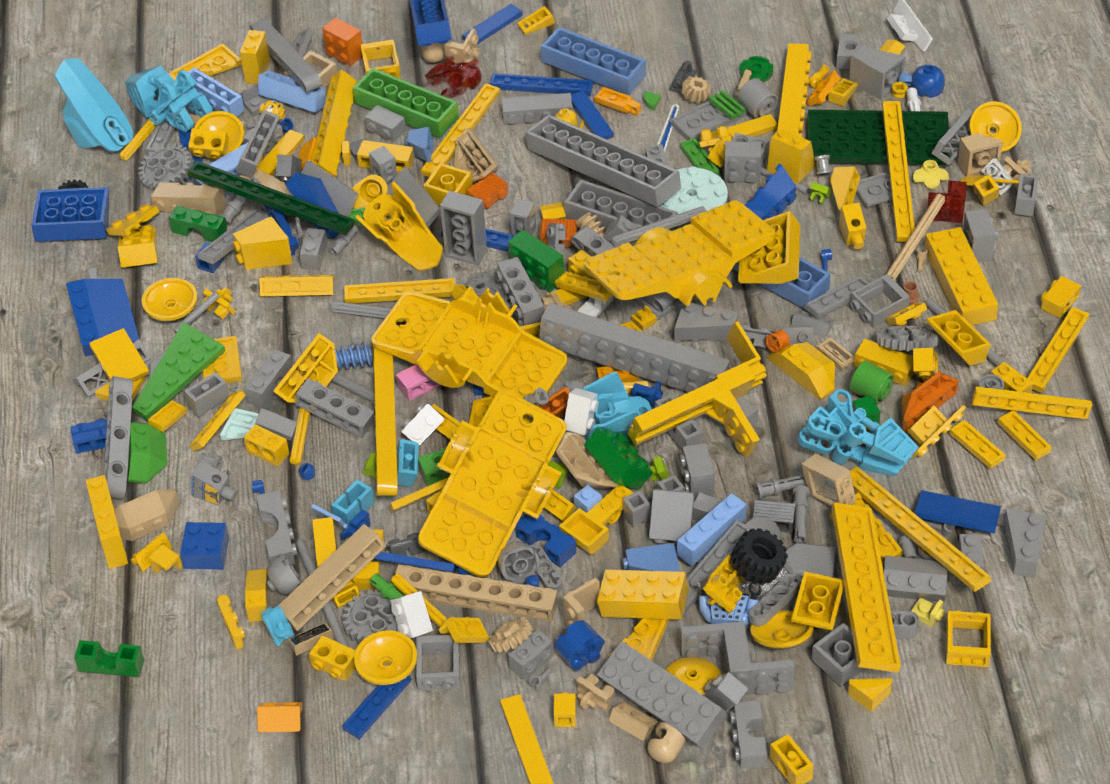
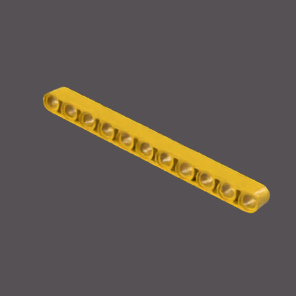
M373 346L377 496H397L393 355Z

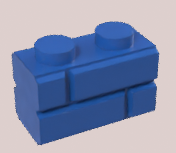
M98 419L94 422L70 426L76 454L105 448L107 419Z

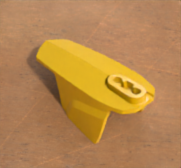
M395 182L391 183L393 196L390 194L379 195L365 207L363 213L365 220L358 214L355 216L373 236L383 241L391 250L418 271L434 268L440 262L443 247L429 231L412 200Z

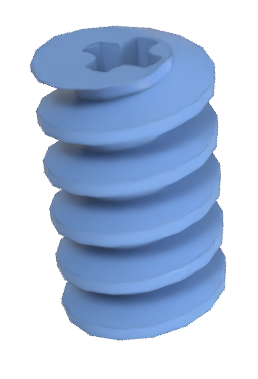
M363 343L362 349L356 344L355 350L352 349L351 345H348L347 351L341 346L338 352L335 347L339 370H342L343 364H345L347 369H350L351 363L354 368L358 367L359 362L362 367H365L366 362H368L369 366L373 365L371 346L368 348L366 343Z

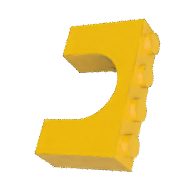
M105 475L85 480L108 568L112 569L129 564Z

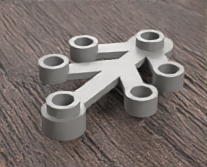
M479 272L477 278L469 277L466 284L473 288L478 297L489 288L492 295L499 292L509 309L512 308L509 303L508 294H504L503 289L494 283L490 273Z

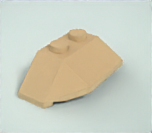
M469 128L456 139L457 147L454 165L456 168L471 172L472 183L486 178L500 167V164L488 148Z
M566 432L556 453L579 482L580 486L584 488L589 485L593 489L617 487L618 484L614 483L584 446L587 442L585 438L578 433Z
M155 490L118 506L114 512L122 539L134 541L168 526L179 506L176 490Z

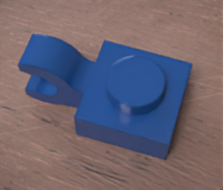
M362 509L350 521V526L342 531L341 539L345 540L346 537H351L363 524L370 527L369 513Z

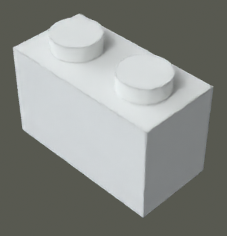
M578 388L569 393L564 420L567 425V431L586 435L590 432L591 427L595 425L593 417L599 401H597L598 394Z
M421 591L390 600L392 613L395 615L398 624V632L403 633L409 638H414L433 631Z

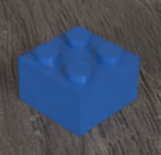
M186 522L180 552L184 569L224 570L229 542L226 523Z

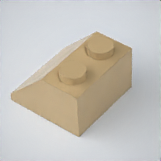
M977 133L960 138L958 166L966 177L983 173L981 170L993 158L1000 162L1003 142L999 139Z

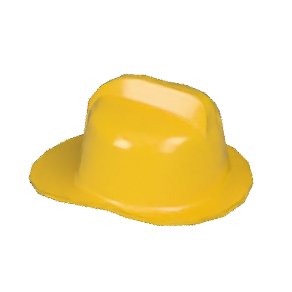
M369 175L354 185L352 189L359 193V196L353 208H364L377 196L387 194L388 185L381 176Z

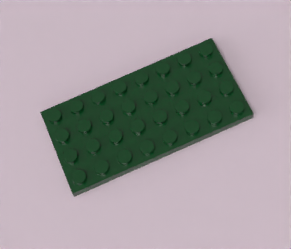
M808 110V140L811 141L814 157L829 155V163L888 164L883 111ZM901 111L907 164L923 165L925 161L933 160L938 165H948L932 154L939 140L949 130L948 112ZM942 152L943 154H945L947 157L950 158L949 153H947V152Z

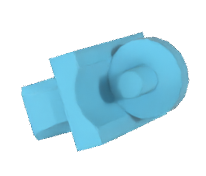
M276 606L274 609L268 607L261 612V618L276 646L281 645L285 639L294 635L292 627L280 606Z

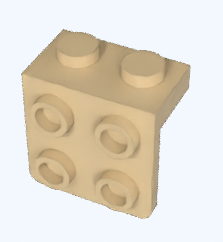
M471 29L463 44L451 41L445 43L447 71L466 75L468 70L472 68L475 58H478L480 51L477 46L478 35L476 34V29Z
M597 578L586 581L581 587L574 591H569L563 597L566 627L579 620L585 621V613L598 605L597 599L600 583Z

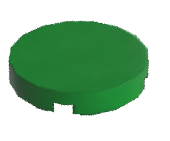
M752 56L748 60L744 59L740 64L741 77H743L746 69L752 72L750 80L757 78L762 82H766L773 75V64L765 57Z

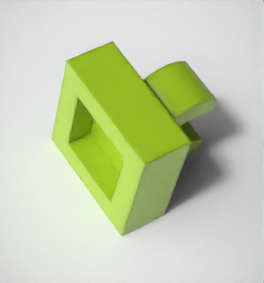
M812 182L810 187L812 191L811 201L814 202L817 196L821 197L819 200L820 204L825 202V198L830 199L832 192L829 187Z
M375 452L371 453L368 461L365 462L366 467L362 470V473L367 477L372 476L376 480Z
M661 456L653 458L655 466H650V469L653 471L651 475L652 481H657L660 478L664 480L670 477L667 466Z
M550 461L548 466L561 472L555 485L559 489L564 485L567 466L563 463L557 464L554 461Z

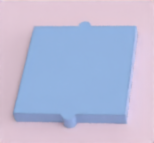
M312 504L311 508L320 518L333 517L337 528L341 530L348 528V525L341 518Z

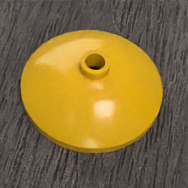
M987 102L980 105L973 112L969 122L970 135L977 133L1001 140L1003 142L1002 153L1010 150L1019 141L1022 124L1016 111L1009 105L1001 102Z
M215 111L208 113L199 119L194 127L195 129L227 132L229 142L226 155L241 147L244 141L243 136L245 133L241 121L229 112ZM199 142L197 146L202 145L204 142ZM204 156V157L209 158V159L218 160V159L211 158L210 156Z
M162 279L153 283L145 290L142 296V306L146 314L156 320H177L186 316L194 309L198 300L197 291L190 282L184 279Z
M783 610L779 611L765 625H751L750 631L752 638L765 647L788 649L804 643L812 635L814 627L791 622L794 611Z
M391 630L379 631L369 635L358 645L354 655V663L358 674L364 680L377 685H390L405 679L413 671L417 663V650L413 641L403 633Z
M700 657L678 659L665 669L700 694L705 692L703 688L710 679L714 680L719 674L722 676L721 671L715 664Z

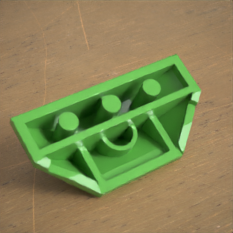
M131 421L127 482L147 484L168 464L166 434L147 423Z

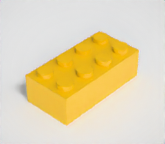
M605 570L597 599L601 617L682 620L689 592L686 573L673 571Z

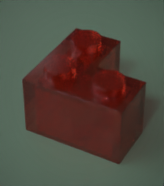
M948 180L947 193H928L927 209L937 194L945 196V202L933 221L963 223L967 182Z

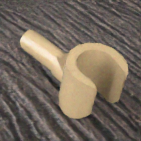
M917 248L918 272H922L923 262L927 260V248L925 252H920V248Z

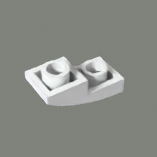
M993 158L981 170L985 176L990 174L992 179L1012 180L1011 176L996 158ZM995 182L999 187V194L1001 196L1014 184Z

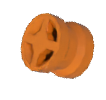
M779 329L769 334L765 341L770 351L778 352L782 347L789 345L790 339L784 330Z

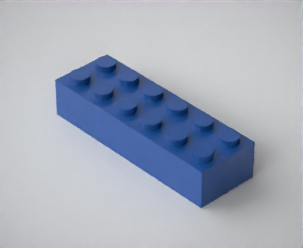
M410 0L418 46H430L432 43L437 42L444 44L448 40H452L444 0Z

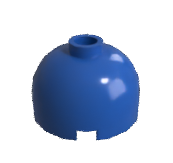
M930 64L922 65L913 72L910 87L917 89V95L920 97L929 95V98H933L943 92L945 77L937 66Z

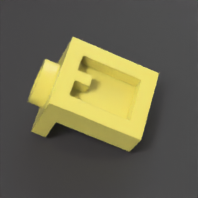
M919 598L912 612L918 615L920 622L933 627L937 620L940 621L945 610L942 609L943 601L940 599L937 604H933L923 598Z

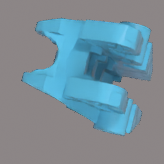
M157 66L135 73L124 82L132 103L145 118L149 117L155 125H159L167 119L172 126L187 132L194 127V123L185 108L186 105L201 118L213 112L205 95H199L196 91L195 86L197 82L183 69L178 72L176 80L162 66ZM155 95L158 96V101L153 99Z
M843 389L836 390L828 398L827 401L829 403L824 408L820 406L809 417L806 426L797 436V441L804 448L822 454H829L833 450L831 458L836 464L843 465L851 458L859 462L858 467L861 470L892 476L897 475L919 448L892 418L880 425L867 418L866 411L863 408H858L853 413L851 395ZM837 395H844L847 401L840 402L837 399ZM865 426H867L869 430L874 434L866 432ZM821 441H828L830 448L823 447ZM862 443L866 444L864 448L858 445H861Z

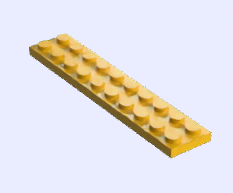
M834 502L831 511L857 665L861 668L898 673L901 664L872 508Z

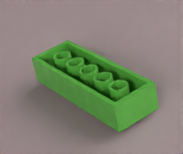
M374 68L353 87L356 104L371 110L379 105L405 117L407 125L417 129L429 127L431 134L439 138L459 118L457 101Z

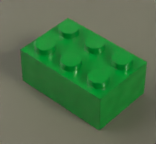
M520 231L508 241L509 259L518 257L529 279L541 289L549 293L557 288L554 283L555 280L564 273L563 255L528 232Z
M598 427L584 446L615 484L640 490L653 474L648 461L640 457L638 449L627 441L628 437L624 433H617L608 428Z

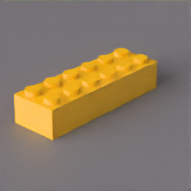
M961 227L927 233L925 235L924 250L928 249L927 257L952 310H956L971 325L995 321L999 305Z

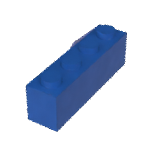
M781 164L775 168L777 172L774 176L769 175L766 179L767 183L764 188H759L755 192L753 201L749 200L745 204L749 210L762 220L783 213L785 208L796 199V185Z

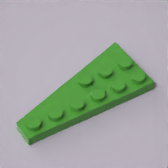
M183 322L132 407L133 412L148 420L224 353L225 346Z

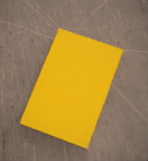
M124 328L89 343L90 348L110 381L112 376L128 378L134 381L149 374L147 366Z
M230 336L214 339L225 346V352L203 370V379L217 372L227 383L242 381L237 337Z

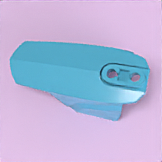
M71 58L64 60L57 68L54 77L67 97L62 113L64 115V122L76 144L80 148H91L101 145L108 151H119L132 141L133 131L127 117L105 87L80 59Z
M612 372L582 389L598 394L597 401H599L597 411L594 412L593 417L595 425L591 427L590 432L582 436L587 441L598 427L608 428L617 433L622 432L629 436L628 431L632 428L631 425L634 418L652 410L648 400L640 396L629 397L617 372Z

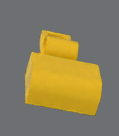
M618 485L587 513L578 508L559 525V529L566 535H571L575 539L576 545L589 554H594L609 540V528L605 525L607 523L612 525L619 519L623 510V498L633 494V492L625 486Z

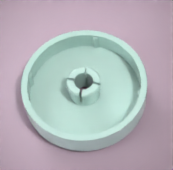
M694 166L678 169L681 189L660 206L676 211L678 214L704 206L708 211L727 203V186L717 174L709 170ZM691 221L678 226L683 227L685 225L691 224Z

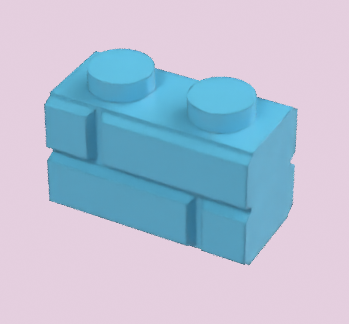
M402 439L399 440L396 446L398 485L412 487L414 480L418 476L419 443Z

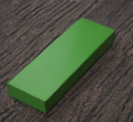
M696 138L680 143V149L694 167L706 169L719 175V169L707 158L708 154L700 147V143Z

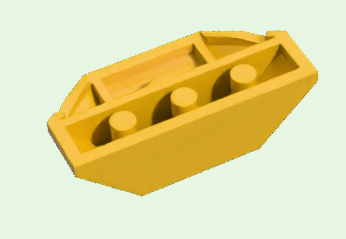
M318 333L277 385L273 393L287 403H296V393L308 378L318 381L327 387L338 373L334 343Z
M810 343L787 345L778 352H772L767 356L769 361L819 400L824 399L835 390V363Z

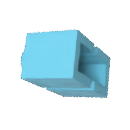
M357 479L346 490V495L342 494L332 504L333 514L341 518L349 527L350 521L362 509L367 511L375 503L373 489Z

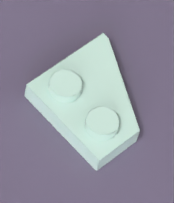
M235 408L220 433V439L224 441L244 438L255 425L258 413Z

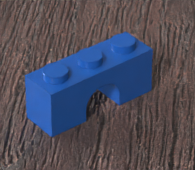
M525 514L515 526L516 537L528 545L541 540L547 541L544 545L545 553L551 562L559 568L576 554L575 539L571 535H566L555 524L546 521L542 515L535 519Z

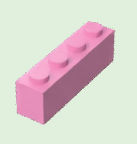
M414 365L396 374L397 387L409 401L441 385L429 378L418 365Z

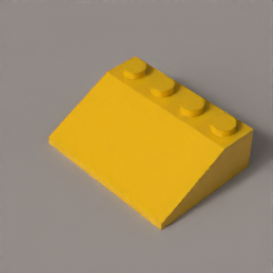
M788 211L763 220L775 230V238L770 243L739 261V283L783 284L799 278L800 224L792 212Z

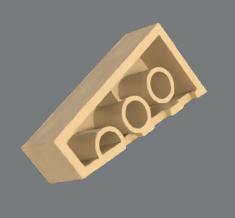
M160 182L151 196L152 204L157 205L159 211L172 213L176 205L214 215L221 214L227 207L223 189L210 186L207 183H202V185H194V183L181 185L180 183Z

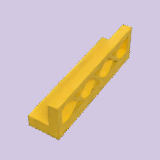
M335 274L262 276L259 278L260 296L333 295Z

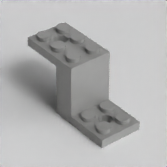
M744 621L681 627L682 658L723 654L726 673L730 672L748 688L744 695L793 691L795 667L793 660L750 662Z

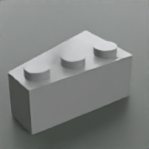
M690 303L689 306L683 304L674 328V343H680L682 340L698 342V340L710 339V342L727 341L726 337L734 322L738 321L739 312Z
M1006 508L1003 523L1006 529L1007 543H1009L1014 574L1035 577L1046 521L1045 515Z

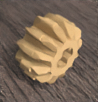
M696 75L693 77L689 76L683 82L682 95L685 96L686 100L689 99L690 103L695 102L697 105L699 102L704 103L710 96L711 85L708 84V80H703L702 76L700 78Z

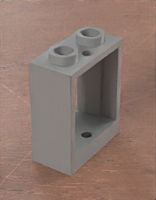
M888 274L851 292V308L857 311L866 323L868 322L873 328L885 322V318L908 307L910 304V296ZM884 293L893 303L874 312L865 302Z
M451 635L417 636L416 678L418 690L430 691L433 689L450 690L460 688L459 643H455ZM453 653V672L423 673V655Z

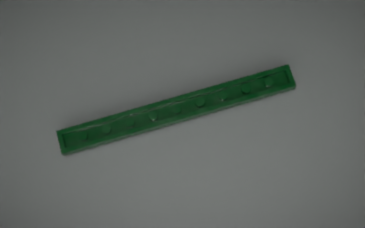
M196 161L188 170L189 177L343 235H347L355 225V219L200 161Z

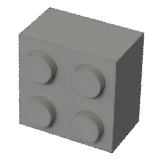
M726 141L724 182L760 183L761 142Z
M987 209L965 211L962 231L977 261H991L993 253L996 252L995 240L998 239L997 230L993 228L992 216H989Z
M707 443L683 446V455H680L682 466L680 468L681 479H685L686 482L684 483L685 491L695 492L694 501L699 493L714 497L715 473Z
M844 623L813 645L812 661L840 686H843L849 679H852L865 669L857 665L852 630Z

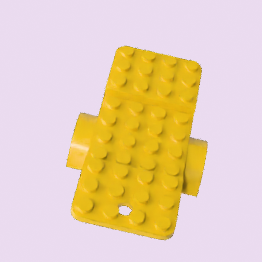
M732 200L729 203L691 217V224L674 231L664 227L651 229L644 233L634 246L628 242L589 257L585 260L584 266L595 279L616 298L621 300H630L667 292L673 297L678 298L686 306L690 305L693 296L706 306L709 298H711L712 302L716 301L723 283L728 288L733 287L727 276L735 263L774 240L775 230L739 201Z
M469 286L462 297L453 301L416 292H407L400 297L372 336V345L375 348L418 365L435 382L446 387L458 388L468 381L482 387L484 393L494 397L501 390L509 391L522 399L528 394H533L538 388L544 389L548 394L567 365V356L564 352L523 331L517 322L511 318L518 305L514 304L509 309L499 292L492 295L489 288L478 297L473 288ZM406 321L405 325H396V322Z
M501 390L496 394L477 428L462 420L456 434L454 433L440 462L437 464L438 468L451 475L418 535L420 546L478 577H487L494 568L501 550L505 547L522 513L538 519L553 491L561 472L548 466L566 432V423L555 415L506 390ZM525 415L531 416L532 423H525L522 417Z

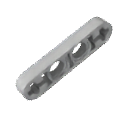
M788 574L781 579L749 610V622L755 626H762L772 619L799 593L802 582L801 576L798 574Z

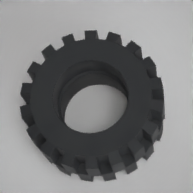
M761 528L745 531L730 555L732 556L730 559L731 563L734 564L732 566L733 569L737 570V574L740 577H744V580L747 582L751 581L753 584L759 583L760 585L771 583L778 576L788 558V554L785 553L787 549L782 545V540H778L777 535H772L770 531H763Z

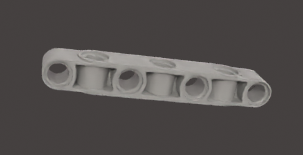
M583 226L571 237L572 243L591 257L616 248L588 226ZM667 292L642 297L661 312L676 300L675 297Z
M112 376L109 386L103 475L106 477L111 498L123 500L127 485L133 380Z

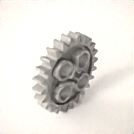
M168 143L165 148L161 145V149L155 148L154 153L149 152V157L144 156L145 161L140 162L142 166L138 168L141 182L152 191L157 188L160 182L184 183L182 179L189 178L187 175L188 170L193 165L194 160L187 147L177 146L176 143L171 147L170 143Z
M890 325V327L884 326V328L877 330L876 341L877 344L885 346V348L891 347L892 350L910 351L914 348H935L938 344L937 332L929 330V328L922 329V327L914 325Z
M367 589V594L360 591L359 598L352 596L353 602H347L348 607L344 608V614L342 615L343 627L346 630V635H350L352 641L357 639L358 645L366 637L379 631L391 630L398 632V624L395 615L392 613L391 601L388 598H384L378 589H375V592Z

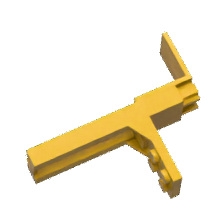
M738 321L734 322L726 339L741 364L717 375L714 381L635 417L631 425L632 428L628 431V435L635 446L691 419L707 414L725 425L727 434L732 436L736 449L742 453L744 458L752 454L760 439L735 399L748 394L750 389L763 384L761 379L766 378L767 375L764 365L760 364L761 357Z

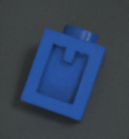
M657 381L654 388L635 383L632 388V397L640 396L648 400L650 406L654 408L655 401L663 396L661 382Z

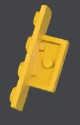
M965 405L957 409L948 419L935 406H932L907 431L920 446L911 459L917 455L919 457L924 455L929 450L927 446L929 444L931 446L940 439L938 435L941 432L945 434L952 427L950 423L952 421L956 423L963 416L961 412L966 408Z

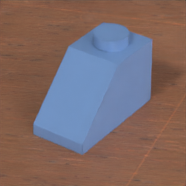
M429 127L409 130L406 145L413 147L414 156L427 162L432 161L434 140Z

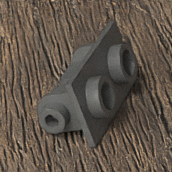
M690 61L683 62L682 67L678 70L669 87L670 90L682 92L683 82L689 76L693 77L696 74L697 70L692 69Z
M416 532L408 535L407 539L400 540L397 538L389 541L385 547V552L390 551L389 553L407 556L406 550L409 549L412 556L425 552V548L418 543L419 533Z

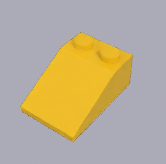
M804 571L791 622L833 631L843 597V580Z

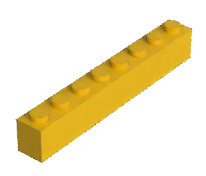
M788 43L778 130H786L789 133L802 137V133H799V131H803L804 121H801V119L804 120L805 109L802 108H806V97L804 96H807L808 86H805V84L808 85L809 74L806 73H810V63L808 62H811L812 52L809 51V44Z
M342 69L330 79L311 159L312 162L334 177L338 173L337 167L340 163L342 141L346 137L345 132L348 127L349 116L351 115L350 110L354 102L353 87L357 83L356 79Z

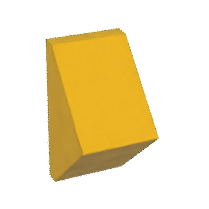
M892 678L849 679L848 695L872 712L891 694Z

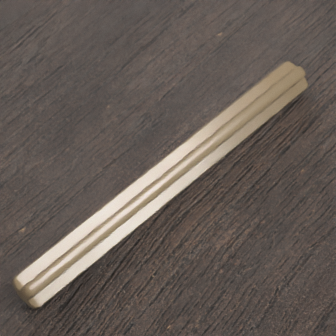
M937 194L889 268L886 274L893 280L897 278L944 204V195Z

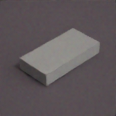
M261 408L255 424L287 440H291L297 422Z

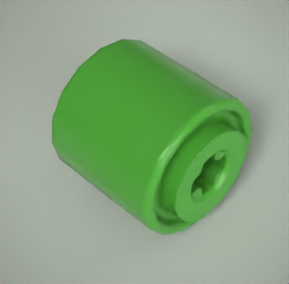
M864 360L856 369L851 379L849 390L861 397L871 395L874 402L880 404L887 398L892 389L894 375Z

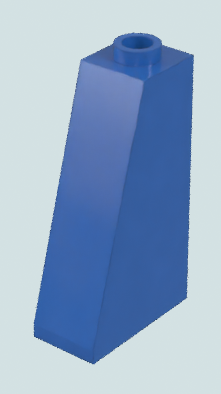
M296 172L285 183L294 197L338 213L320 178ZM314 224L317 229H324L326 231V237L336 238L339 235L338 232Z

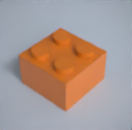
M336 17L322 28L325 52L328 56L350 67L362 58L360 46L362 44L361 30Z

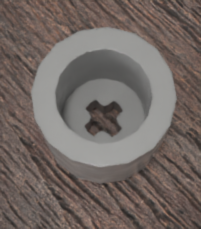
M757 78L746 82L741 87L737 96L738 102L755 118L771 114L778 104V96Z

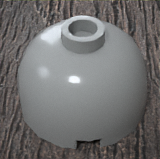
M512 542L501 550L498 557V566L505 579L516 584L524 583L528 576L533 575L535 569H539L540 558L537 552L527 543Z
M284 554L277 557L269 565L267 572L269 580L267 583L272 591L277 590L283 595H290L301 584L298 580V573L289 560L285 559Z

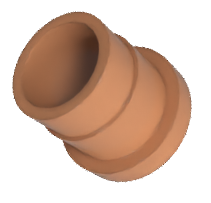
M913 281L906 282L903 290L910 296V304H914L919 300L918 285Z

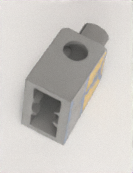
M201 460L191 474V495L193 497L215 505H220L224 498L231 501L235 499L237 490L229 487V476Z

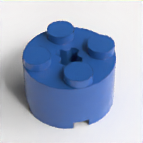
M584 620L574 622L566 628L568 632L564 637L562 635L558 637L555 649L575 671H579L590 662H597L601 657L599 652L605 641Z

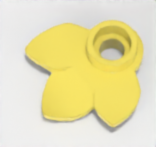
M933 160L925 161L921 169L916 170L913 175L914 182H924V185L932 190L939 186L940 180H949L948 172L939 168L937 162Z

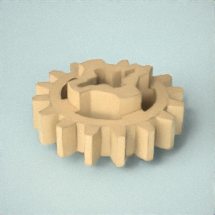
M520 618L518 621L514 619L512 622L508 620L493 632L494 635L489 637L490 640L488 642L494 652L498 651V653H501L503 650L505 652L509 649L514 650L523 641L528 639L527 636L532 634L533 628L527 619Z

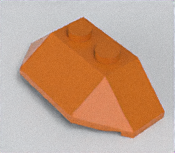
M937 372L923 383H919L910 393H906L901 399L902 430L907 433V430L932 406L938 409L956 395L959 380Z

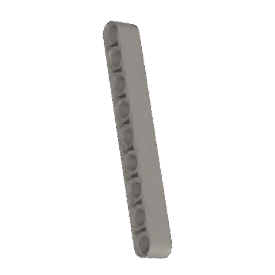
M265 18L250 25V30L265 31L269 54L306 93L322 86V81L317 72Z

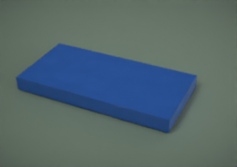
M921 490L915 514L925 520L995 533L1001 506Z

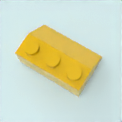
M956 310L927 318L926 322L969 366L985 362L991 344Z

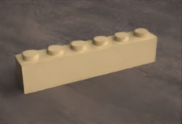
M363 524L278 605L282 608L288 623L296 631L306 624L386 547L379 535Z

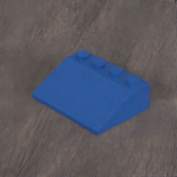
M109 187L38 190L31 224L35 242L107 238L106 228L109 227Z
M81 279L66 283L85 357L94 355L89 345L90 342L123 328L132 343L139 340L123 279Z

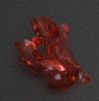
M454 56L447 57L445 64L440 63L436 65L425 77L427 81H433L431 83L432 86L439 84L441 78L447 80L450 87L444 89L439 95L447 98L461 95L467 87L475 89L481 82L482 74L478 66H476L478 64L477 59L471 62L455 63L454 61L452 62Z

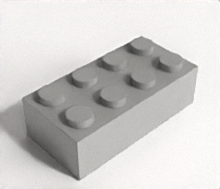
M449 191L440 204L445 257L479 266L487 253L483 200Z

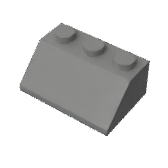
M885 556L884 578L888 597L917 600L923 598L927 601L937 602L940 599L944 602L947 569L936 560Z

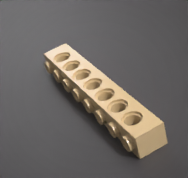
M398 564L395 573L400 574L418 592L421 591L422 595L429 602L549 622H553L558 605L557 590L551 588L534 587L528 584L522 585L510 581L492 580L490 578H479L471 575L455 574L449 571H436L430 568L424 569L411 565ZM396 587V589H397L402 595L405 596V594H403V593Z

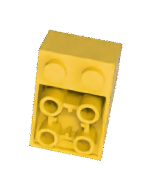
M144 225L139 229L130 230L131 234L128 236L119 237L118 252L121 268L158 262L156 226Z

